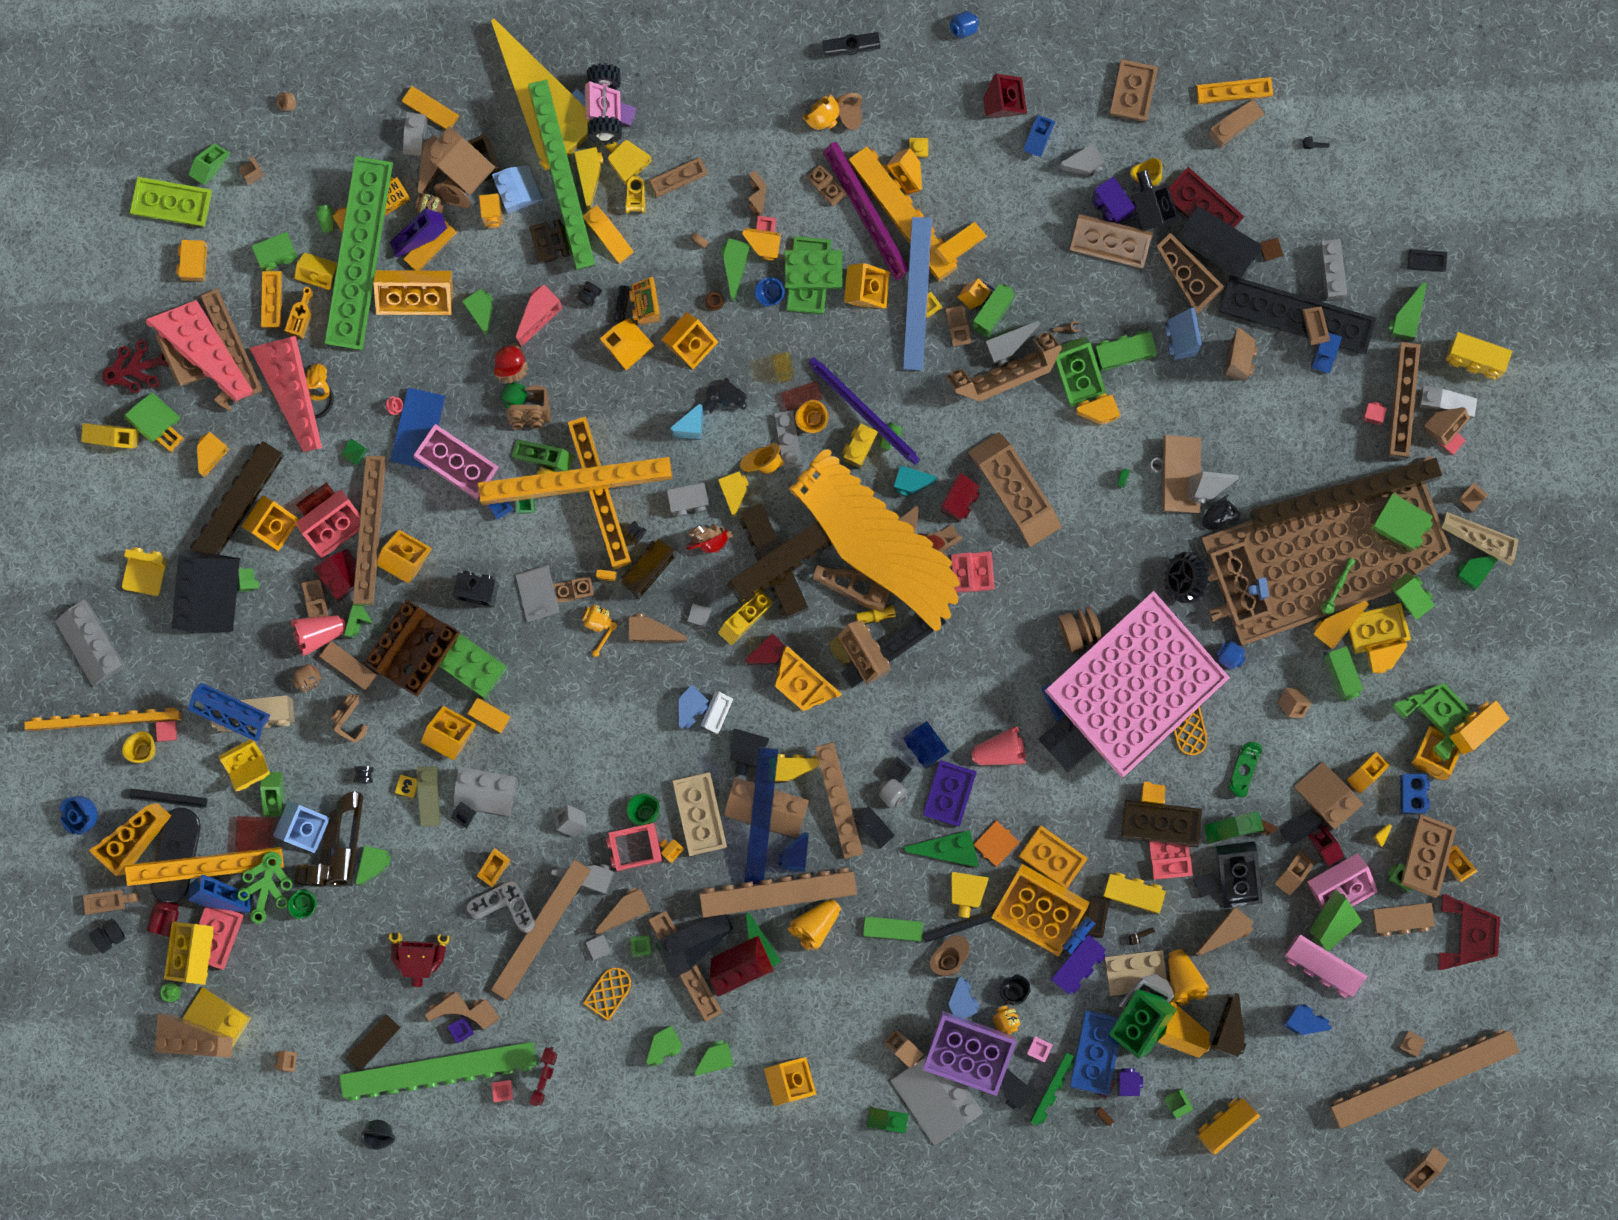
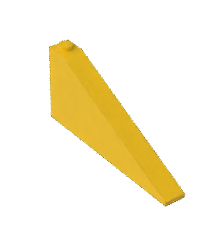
M493 18L491 22L540 160L538 163L547 171L549 167L528 91V84L543 80L548 81L567 158L588 138L587 123L590 119L586 118V108Z

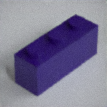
M1089 934L1051 978V981L1068 995L1071 992L1075 994L1082 986L1079 982L1083 977L1087 979L1094 971L1092 966L1096 962L1100 964L1106 957L1104 954L1106 949Z

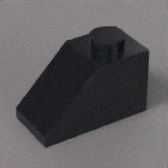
M869 806L854 819L880 849L895 836Z
M1006 1069L1002 1080L1004 1098L1007 1099L1005 1103L1013 1110L1015 1108L1020 1110L1035 1091L1009 1069Z

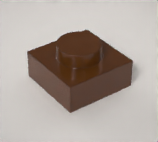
M1262 820L1264 831L1259 833L1265 836L1275 834L1277 826Z

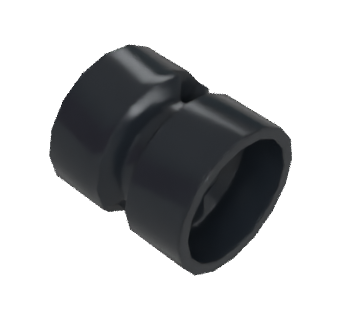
M113 918L104 923L103 929L97 927L89 933L92 942L102 954L112 948V943L119 944L126 939L120 926Z

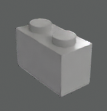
M705 483L667 490L672 515L676 514V517L685 516L690 511H695V513L705 512L706 508H709Z

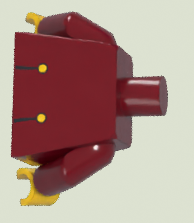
M399 932L398 938L393 940V934H389V939L393 942L391 945V960L397 970L402 972L403 977H411L412 987L423 986V978H430L431 973L438 970L444 960L445 945L449 943V936H447L445 942L440 941L441 934H439V945L437 946V942L402 941V935Z

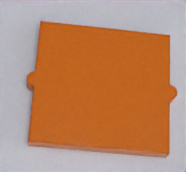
M996 820L974 846L983 854L984 858L989 859L997 867L1020 842L1010 834L1009 829L1006 830Z

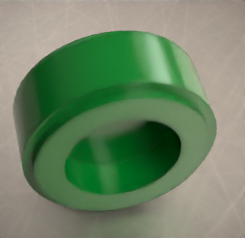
M1122 469L1117 482L1119 487L1125 488L1131 470Z

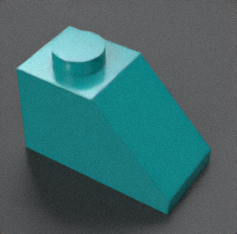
M900 465L893 490H896L898 495L907 497L908 494L913 495L935 484L937 476Z

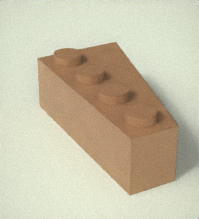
M158 1013L154 1052L231 1057L232 1037L207 1029L202 1025L194 1024L173 1014Z

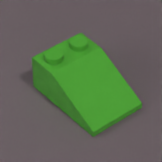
M1084 336L1061 345L1062 349L1054 365L1070 406L1073 407L1081 402L1106 394L1090 341Z

